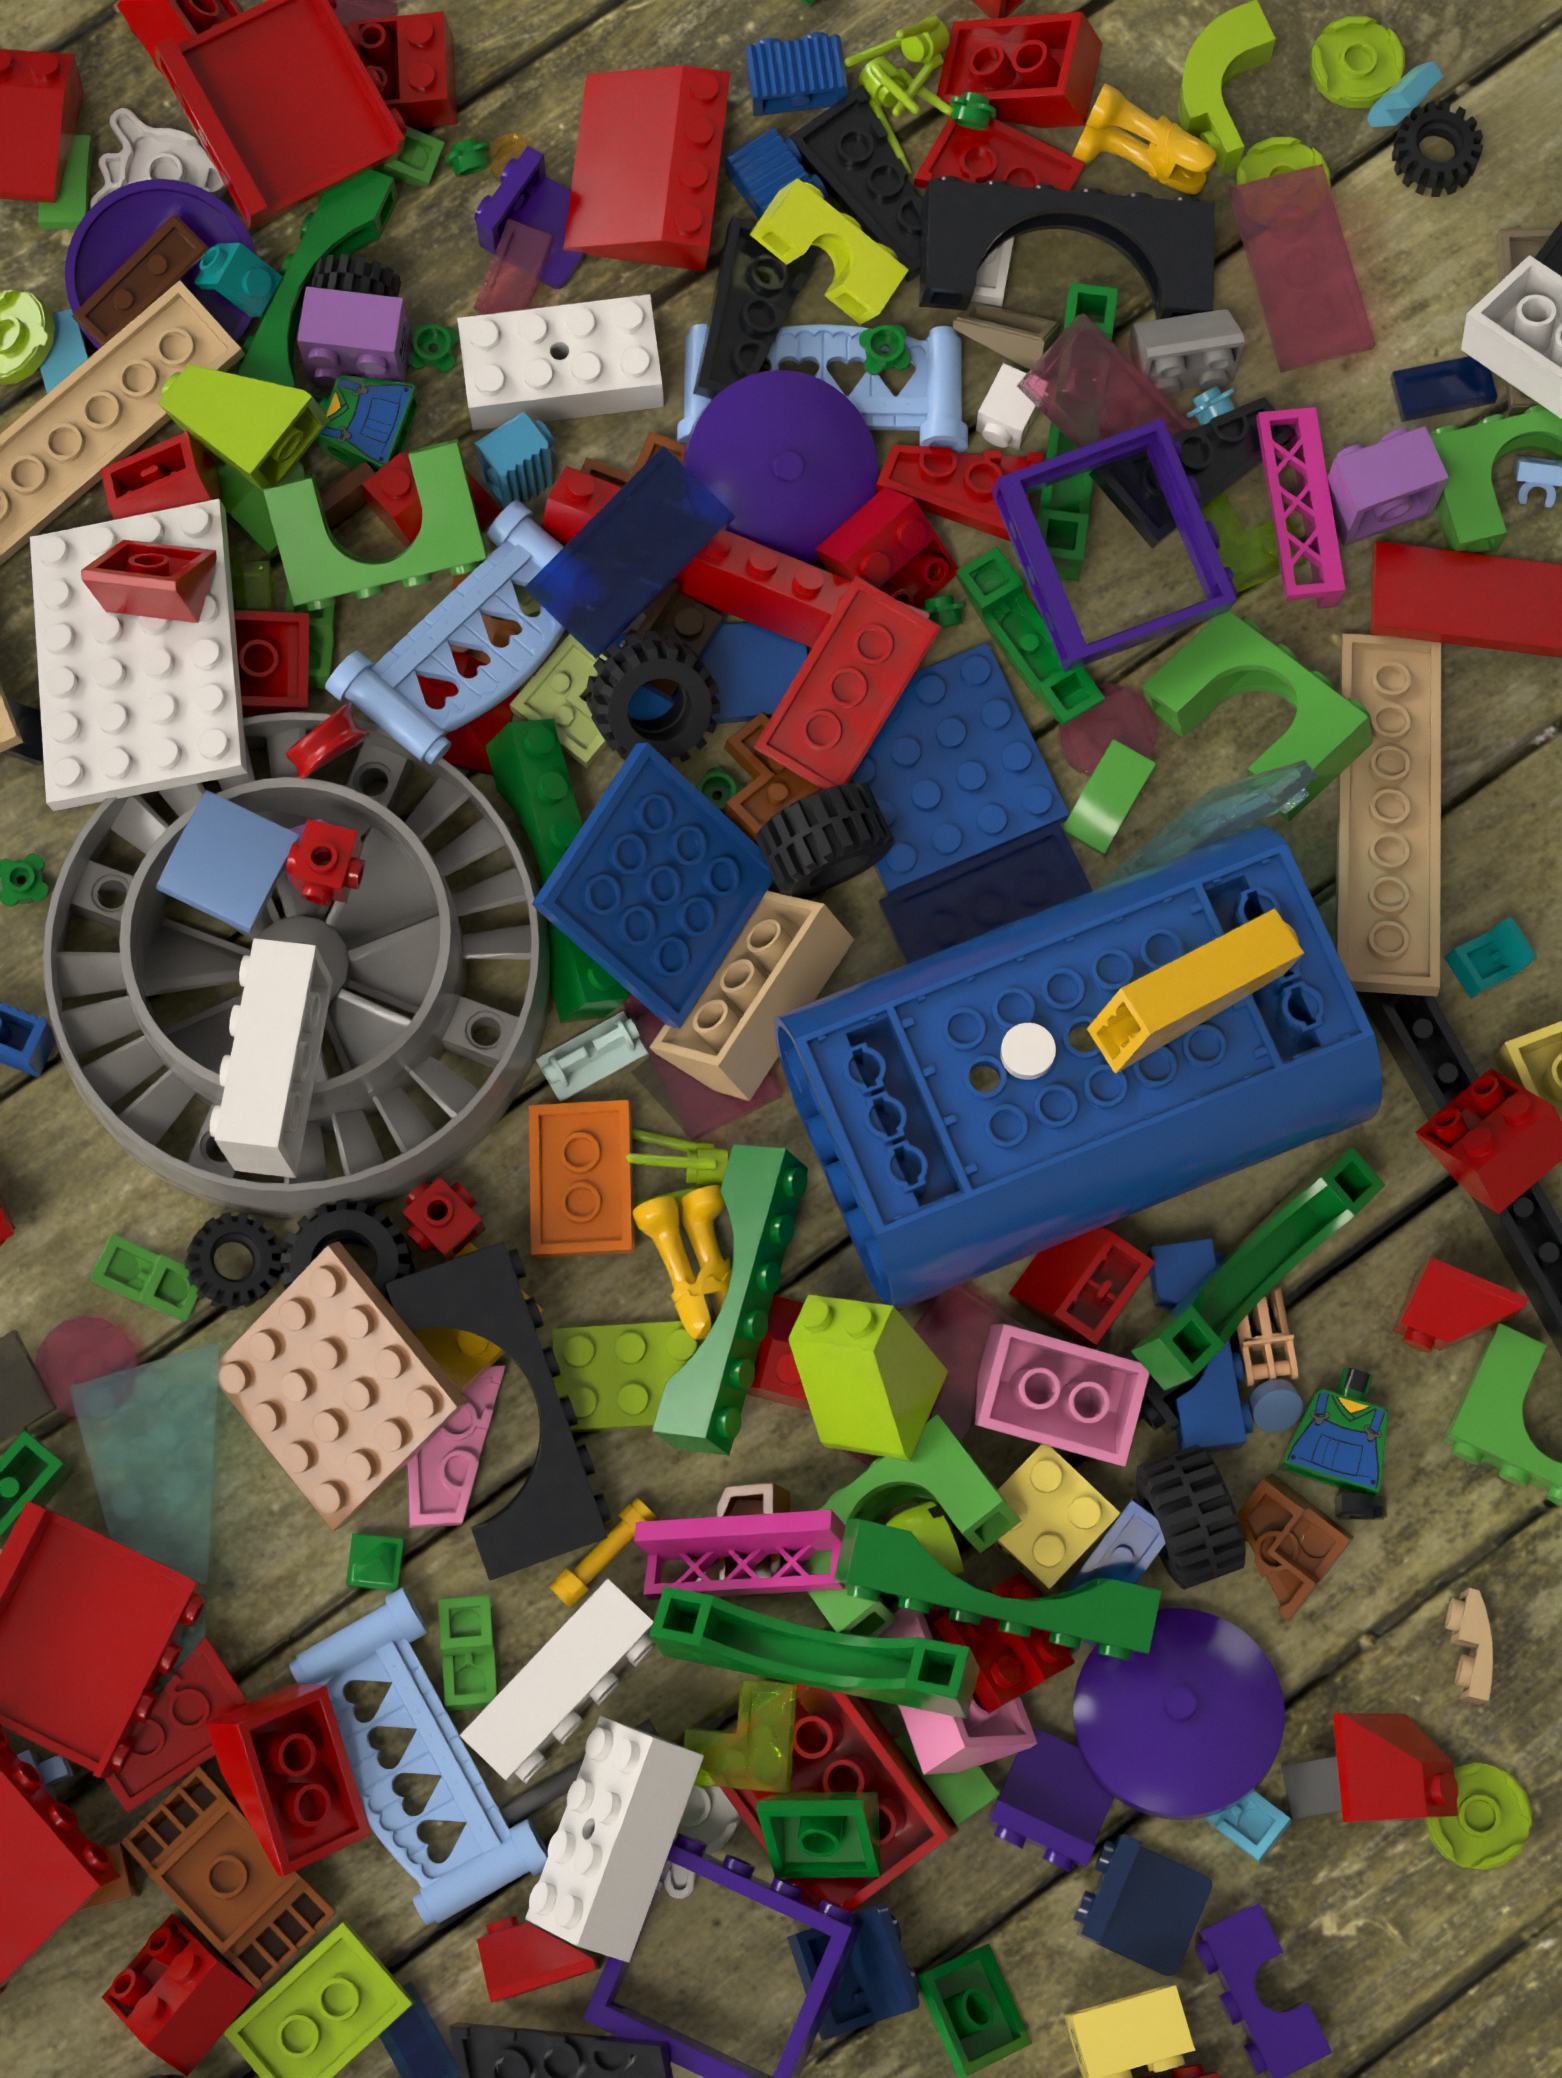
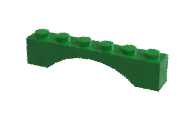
M370 169L319 195L321 201L315 213L309 212L302 223L300 230L301 242L295 254L289 253L283 262L280 275L283 276L276 294L271 297L260 317L262 322L256 335L248 336L242 347L245 356L240 359L242 364L236 375L296 388L293 363L296 332L301 320L306 286H312L315 265L320 258L327 259L328 255L334 254L339 259L341 254H349L351 256L359 249L380 239L398 201L393 177Z
M1070 282L1046 460L1098 441L1118 288ZM1092 470L1042 488L1037 524L1058 576L1063 580L1079 582L1090 512L1093 479L1089 474Z
M554 720L509 722L485 747L497 791L509 803L526 832L539 867L542 885L544 886L583 825ZM548 920L551 955L550 987L560 1023L605 1018L630 998L628 990Z
M733 1144L720 1189L729 1211L734 1235V1262L729 1289L719 1316L702 1345L689 1361L666 1382L652 1430L653 1433L677 1450L729 1456L734 1438L740 1431L741 1412L747 1390L754 1381V1365L759 1346L768 1330L767 1317L774 1292L780 1286L781 1266L787 1245L791 1242L794 1235V1219L800 1197L804 1195L807 1188L808 1168L786 1148Z
M1353 1146L1323 1161L1154 1327L1131 1352L1164 1391L1193 1379L1226 1346L1239 1324L1261 1299L1307 1255L1351 1220L1385 1184Z
M848 1518L834 1576V1582L849 1585L848 1596L878 1602L880 1592L900 1597L898 1603L900 1608L929 1614L931 1604L950 1608L948 1619L980 1626L981 1616L1000 1620L999 1631L1030 1637L1032 1628L1050 1632L1048 1641L1050 1643L1080 1649L1081 1640L1091 1641L1100 1644L1098 1654L1127 1661L1130 1660L1131 1651L1149 1654L1162 1592L1161 1590L1114 1579L1095 1578L1073 1590L1049 1597L1030 1599L1004 1598L977 1589L949 1573L926 1552L911 1531L862 1519Z
M667 1586L663 1588L649 1635L665 1657L965 1719L968 1717L980 1670L970 1647L921 1637L875 1638L820 1630L766 1616L712 1595Z

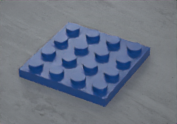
M988 642L914 674L849 784L864 783L870 786L895 840V844L890 851L874 865L888 897L1066 822L1070 815Z
M646 742L635 745L531 905L662 1022L672 1028H681L774 878L761 849L659 752Z

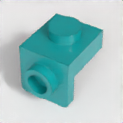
M218 243L210 248L202 257L200 262L201 271L194 283L201 289H215L249 317H261L283 276L243 244Z
M1509 917L1501 921L1488 933L1454 948L1444 959L1469 998L1473 999L1512 980L1537 959V955L1514 919Z

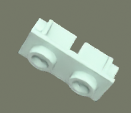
M624 1011L542 1055L536 1059V1062L561 1103L648 1055V1052L639 1039L640 1034L633 1021L628 1019Z

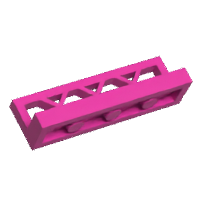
M1316 407L1258 412L1256 421L1285 601L1316 598L1317 609L1337 607L1346 588ZM1290 424L1289 426L1296 433L1290 440L1292 448L1290 452L1272 439L1270 426ZM1275 455L1282 460L1278 466ZM1287 465L1292 467L1296 473L1299 492L1297 498L1281 487L1278 476ZM1283 502L1289 505V508L1285 511V513L1283 508ZM1295 510L1303 516L1306 535L1305 543H1302L1287 531L1286 521ZM1290 547L1297 552L1293 558H1291ZM1302 556L1310 561L1313 584L1296 585L1293 567Z
M832 1510L636 1522L634 1542L648 1555L643 1594L649 1600H659L664 1586L712 1596L845 1589V1584L834 1582V1576L846 1525ZM817 1551H832L830 1574L808 1575L802 1566ZM788 1553L796 1554L793 1557H791ZM768 1554H781L788 1561L773 1577L759 1578L753 1571ZM739 1556L747 1557L744 1560H742ZM719 1557H732L739 1564L724 1580L711 1581L704 1574ZM700 1558L696 1563L691 1560ZM683 1559L690 1566L675 1583L661 1584L664 1560ZM798 1572L801 1576H792V1575H793L794 1573ZM747 1574H749V1575L751 1576V1579H743V1578H744ZM699 1577L703 1580L695 1582Z

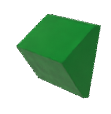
M878 1792L773 1793L758 1801L756 1810L775 1877H880Z
M989 1943L916 1975L920 1994L956 2078L969 2076L1032 2044Z

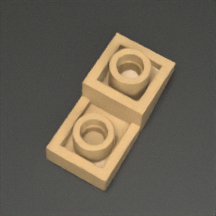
M1468 1588L1460 1593L1459 1599H1451L1446 1615L1445 1629L1452 1630L1450 1644L1470 1649L1469 1656L1461 1655L1456 1670L1455 1685L1462 1687L1459 1700L1481 1705L1488 1702L1490 1697L1493 1673V1643L1490 1623L1480 1590Z

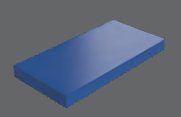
M752 623L722 625L701 658L702 662L711 672V676L719 690V693L715 694L720 702V714H712L716 723L749 722L761 712L770 719L807 658L806 645ZM627 632L608 634L609 646L615 642L619 648ZM640 686L630 699L628 716L643 721L656 719L665 714L672 707L675 700L671 703L645 687Z

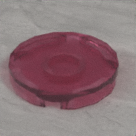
M1114 684L1096 685L1104 695L1105 702L1064 727L1059 724L1058 739L1060 751L1070 767L1081 774L1082 772L1086 776L1091 777L1113 739L1146 758L1152 755L1157 737L1155 716L1145 699L1129 688Z
M82 1316L62 1322L47 1334L37 1350L34 1373L38 1390L50 1406L70 1418L92 1420L110 1415L131 1395L137 1384L140 1365L134 1344L121 1328L104 1318Z

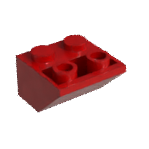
M443 11L349 21L361 49L357 53L365 68L372 65L379 75L384 88L381 96L388 109L395 107L405 125L413 129L457 125L454 38Z
M188 431L100 469L108 508L114 520L220 499L223 504L214 461ZM226 517V522H227V534H228V540H229V539H231V534H230L229 525H228V521H227V517Z
M888 487L882 488L814 549L828 572L849 581H853L855 576H858L894 599L918 609L924 605V600L931 599L956 576V570H958V567L916 500Z
M1492 1068L1476 1079L1467 1089L1442 1110L1438 1111L1415 1132L1422 1144L1467 1194L1498 1214L1562 1161V1121L1555 1107Z
M1100 1227L1038 1252L1008 1296L1077 1345L1095 1350L1145 1281L1155 1261L1114 1232Z
M171 1913L160 1928L150 1935L145 1946L125 1970L116 1976L110 1988L101 1998L148 2050L188 2077L258 1990L234 1965Z

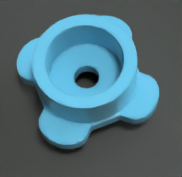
M1215 386L1195 397L1192 401L1196 408L1186 414L1187 418L1195 415L1198 423L1202 426L1209 423L1212 418L1234 410L1235 407L1229 395L1234 393L1235 390L1231 388L1221 393L1219 387Z

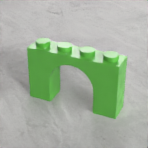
M1539 404L1527 409L1522 415L1505 418L1502 414L1492 415L1480 420L1474 426L1459 429L1456 425L1441 427L1430 434L1449 477L1436 505V512L1448 550L1474 554H1484L1499 550L1507 531L1492 485V466L1504 456L1522 450L1542 451L1562 460L1561 418Z
M458 439L410 450L408 455L422 506V525L418 536L411 545L399 554L389 558H363L349 552L338 543L329 529L315 474L266 485L263 492L294 606L306 603L308 611L318 610L335 605V596L354 592L356 599L367 598L383 593L384 588L382 584L402 580L403 587L416 586L431 581V572L450 568L452 576L474 571L479 566L478 561L487 559V550Z
M1231 611L1216 616L1142 685L1148 711L1182 738L1219 704L1239 693L1265 691L1279 695L1290 702L1297 710L1292 725L1279 740L1248 768L1253 794L1288 822L1373 743L1370 726L1371 716L1359 701L1354 698L1346 700L1334 690L1331 682L1318 671L1309 672L1299 664L1296 656L1289 648L1280 643L1275 646L1263 637L1260 628L1247 617L1240 619Z
M1499 1323L1491 1330L1442 1441L1453 1446L1451 1453L1456 1457L1475 1465H1480L1483 1460L1500 1468L1498 1475L1504 1480L1525 1488L1528 1487L1529 1483L1548 1491L1546 1498L1549 1501L1562 1507V1463L1548 1458L1537 1449L1529 1438L1523 1421L1524 1398L1547 1345Z
M938 1414L926 1422L910 1461L883 1456L877 1458L871 1463L865 1473L847 1487L833 1493L828 1502L817 1510H832L845 1525L847 1518L877 1523L886 1513L902 1504L915 1501L934 1502L944 1509L959 1531L980 1554L1022 1521L958 1436ZM817 1551L802 1568L808 1575L830 1574L832 1551ZM788 1553V1554H789L791 1557H793L796 1553ZM845 1584V1589L807 1591L836 1633L876 1638L898 1620L881 1595L878 1602L848 1596L849 1585Z

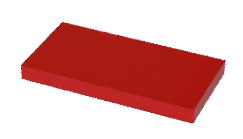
M1376 541L1372 549L1370 634L1562 658V565Z
M855 576L753 748L822 790L836 785L849 784L942 627L858 576Z

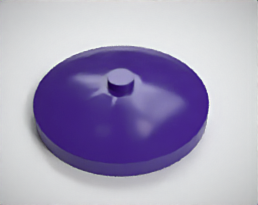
M150 179L125 185L98 201L85 214L72 236L65 261V287L72 313L74 314L174 213L209 249L218 243H241L257 256L254 243L246 227L233 210L215 195L200 187L168 179ZM200 260L180 281L238 344L254 317H249L215 289H201L194 283L201 271ZM79 325L85 336L99 350L101 346Z
M774 370L744 377L723 389L707 403L695 420L687 439L683 459V477L687 498L697 519L810 564L821 560L814 549L875 496L878 463L874 441L869 428L857 408L845 395L827 382L814 376L795 371Z
M1184 1608L1159 1609L1157 1612L1149 1654L1131 1651L1130 1660L1127 1661L1098 1654L1100 1644L1097 1643L1087 1657L1077 1680L1073 1703V1726L1080 1753L1087 1767L1102 1787L1113 1797L1134 1810L1149 1816L1170 1820H1193L1216 1815L1232 1808L1243 1801L1262 1783L1276 1759L1282 1742L1285 1723L1284 1698L1280 1682L1271 1662L1263 1650L1244 1631L1232 1623L1207 1612Z

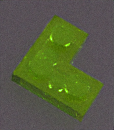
M1224 493L1201 510L1205 522L1211 521L1217 531L1220 541V547L1217 549L1223 566H1229L1233 571L1235 577L1232 581L1237 592L1281 574L1272 521L1243 533ZM1288 518L1286 521L1287 531L1300 540L1290 518ZM1290 547L1291 558H1293L1297 552ZM1302 556L1293 569L1306 564L1307 559Z
M743 1679L740 1681L737 1732L698 1728L686 1729L684 1747L704 1755L694 1785L780 1793L789 1792L797 1684Z

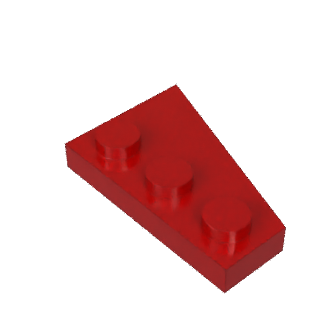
M950 115L914 178V187L926 189L929 179L955 176L963 179L964 182L985 184L992 180H1002L1018 187L1032 188L1036 185L1049 184L1056 186L1059 190L1073 191L1084 172L1085 163L996 119H990L987 130L981 131L952 122Z
M892 444L876 482L875 494L882 488L888 487L915 499L923 511L1011 541L991 490L997 478L1044 461L1045 453L1028 452L1027 457L1002 456V451L983 450V455L955 453L951 448ZM1031 492L1025 494L1028 500L1031 495Z
M207 1635L204 1636L158 1693L156 1706L146 1723H137L129 1739V1742L134 1744V1749L124 1769L120 1773L113 1771L110 1778H104L126 1813L214 1757L216 1754L206 1722L250 1703Z

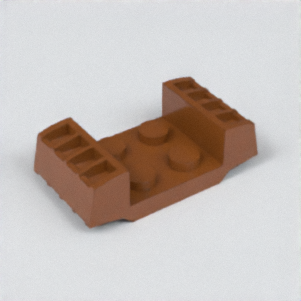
M198 1766L120 1842L217 1950L258 1990L336 1914V1909L311 1881L305 1880L298 1871L284 1877L277 1875L245 1815L234 1804L235 1800L210 1773Z

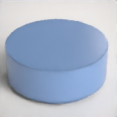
M1273 1379L1260 1384L1251 1393L1248 1401L1251 1415L1256 1425L1268 1432H1279L1288 1429L1298 1421L1303 1411V1402L1296 1388L1290 1382L1282 1379Z

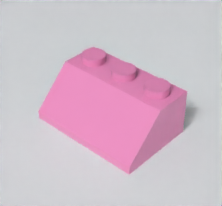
M1006 1324L991 1325L977 1376L975 1425L1125 1467L1150 1373L1140 1362Z
M930 1607L929 1614L901 1608L894 1613L898 1620L876 1638L921 1637L945 1642L933 1622L950 1612V1608ZM974 1691L967 1719L898 1705L923 1775L959 1773L1029 1749L1038 1744L1020 1697L988 1714Z

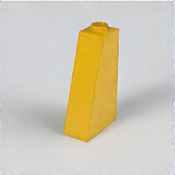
M1274 908L1122 987L1089 1025L1087 1030L1116 1074L1281 977L1297 962L1304 952L1299 945L1298 937L1293 928L1282 920Z

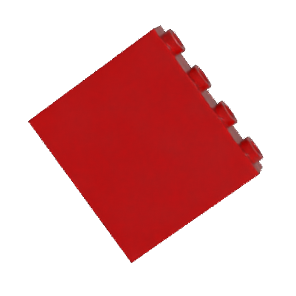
M267 0L179 44L176 43L174 37L156 44V62L249 229L403 152L404 135L407 134L406 125L395 107L388 109L381 96L384 88L380 77L372 65L365 68L357 53L361 48L354 30L348 23L342 25L333 10L337 8L336 0Z
M27 1501L0 1554V1726L93 1771V1775L98 1778H110L113 1771L120 1773L133 1752L134 1744L129 1742V1739L137 1723L145 1724L156 1706L158 1695L153 1693V1690L161 1674L163 1673L168 1676L180 1657L182 1646L178 1645L177 1642L185 1626L193 1627L203 1611L206 1598L200 1595L205 1584L45 1506Z
M1 1728L0 1995L4 1992L2 1986L102 1888L116 1882L120 1878V1875L112 1867V1859L108 1852L99 1844L90 1842L78 1828V1820L72 1810L65 1804L55 1801L42 1786L43 1779L40 1773L29 1763L21 1761L8 1746L9 1739Z

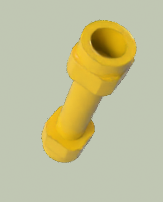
M638 1498L631 1504H628L618 1515L621 1521L607 1534L608 1538L603 1539L572 1571L566 1567L549 1586L570 1609L589 1592L586 1585L634 1538L636 1522L659 1520Z

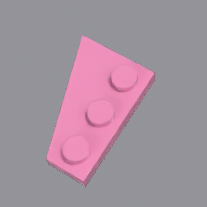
M490 1366L462 1393L468 1403L406 1464L409 1528L451 1526L463 1523L505 1366Z

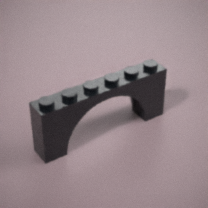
M955 176L929 179L922 199L919 307L967 311L974 293L977 272L991 253L1013 237L1016 238L1038 230L1065 229L1088 234L1104 241L1118 250L1132 263L1150 292L1155 311V320L1213 311L1215 203L1200 202L1199 199L1189 196L1178 197L1174 200L1158 199L1142 192L1131 193L1127 196L1112 195L1096 188L1084 189L1080 192L1065 191L1049 184L1036 185L1032 188L1018 187L1002 180H992L985 184L964 182L963 179Z
M504 1241L385 1282L394 1310L411 1331L423 1328L445 1327L471 1332L489 1340L504 1350L516 1362L534 1393L539 1415V1442L531 1471L523 1486L505 1507L485 1521L470 1527L489 1581L606 1539L608 1536L604 1525L613 1522L603 1493L593 1496L587 1476L594 1474L595 1469L586 1444L576 1447L569 1427L577 1425L578 1421L568 1395L559 1398L552 1378L561 1375L552 1347L548 1346L542 1349L535 1329L544 1326L534 1297L524 1300L518 1280L527 1277L517 1248L507 1251Z

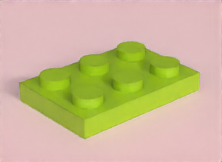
M681 1321L552 1329L553 1352L561 1372L560 1376L555 1377V1388L559 1398L566 1395L569 1396L578 1421L577 1425L569 1427L571 1433L653 1428L666 1382L689 1361L706 1338L693 1339L686 1332Z
M345 1921L234 2021L223 2034L260 2078H335L416 2002L347 1921Z

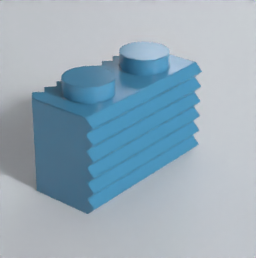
M523 411L475 443L482 479L504 509L514 500H519L521 503L522 501L529 502L530 496L537 497L538 491L545 492L546 485L553 486L554 476L552 467L558 463V460L550 447L555 445V441L541 420L533 423L527 413Z

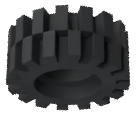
M1435 101L1428 102L1424 112L1417 106L1411 111L1410 117L1406 116L1401 122L1393 145L1392 161H1396L1394 171L1397 176L1405 173L1402 183L1407 188L1413 182H1416L1418 184L1416 193L1423 195L1425 188L1428 187L1432 188L1431 197H1440L1443 188H1445L1447 195L1456 192L1458 185L1463 188L1468 183L1470 176H1473L1483 149V145L1480 144L1483 135L1481 130L1474 131L1477 121L1473 116L1466 121L1463 119L1466 110L1460 106L1456 113H1452L1449 111L1451 106L1449 102L1443 101L1440 110H1436ZM1426 137H1441L1453 145L1455 156L1448 162L1429 160L1421 153L1419 143Z
M333 254L328 255L327 259L320 258L318 260V263L315 265L311 287L398 297L401 281L398 274H393V269L390 267L381 268L382 263L374 260L372 263L365 262L366 257L358 256L357 260L351 259L349 254H341L339 259Z
M231 1212L222 1213L217 1219L211 1218L198 1230L188 1247L185 1269L189 1270L187 1279L190 1286L195 1285L198 1291L196 1294L202 1300L204 1297H207L212 1301L210 1305L219 1308L220 1305L228 1306L227 1310H237L242 1305L245 1308L253 1305L258 1299H262L268 1293L281 1270L279 1256L282 1250L280 1244L276 1245L274 1242L276 1237L272 1229L267 1231L262 1226L264 1224L263 1220L258 1217L255 1221L248 1219V1213L239 1212L238 1216H231ZM235 1242L249 1250L253 1259V1267L246 1277L232 1280L222 1276L217 1271L214 1264V1254L221 1245Z

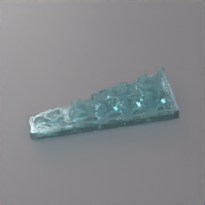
M1302 760L1212 787L1101 880L1105 885H1108L1221 840L1265 816L1269 818L1280 810L1286 813L1300 804L1309 795L1305 787L1318 776L1308 763Z
M219 1342L68 1386L110 1539L205 1584L200 1595L206 1598L203 1611L193 1627L185 1626L177 1642L178 1645L182 1646L180 1657L168 1676L163 1673L161 1674L155 1687L165 1685L206 1635L210 1529L212 1523L215 1464V1429L218 1403V1368L220 1359Z

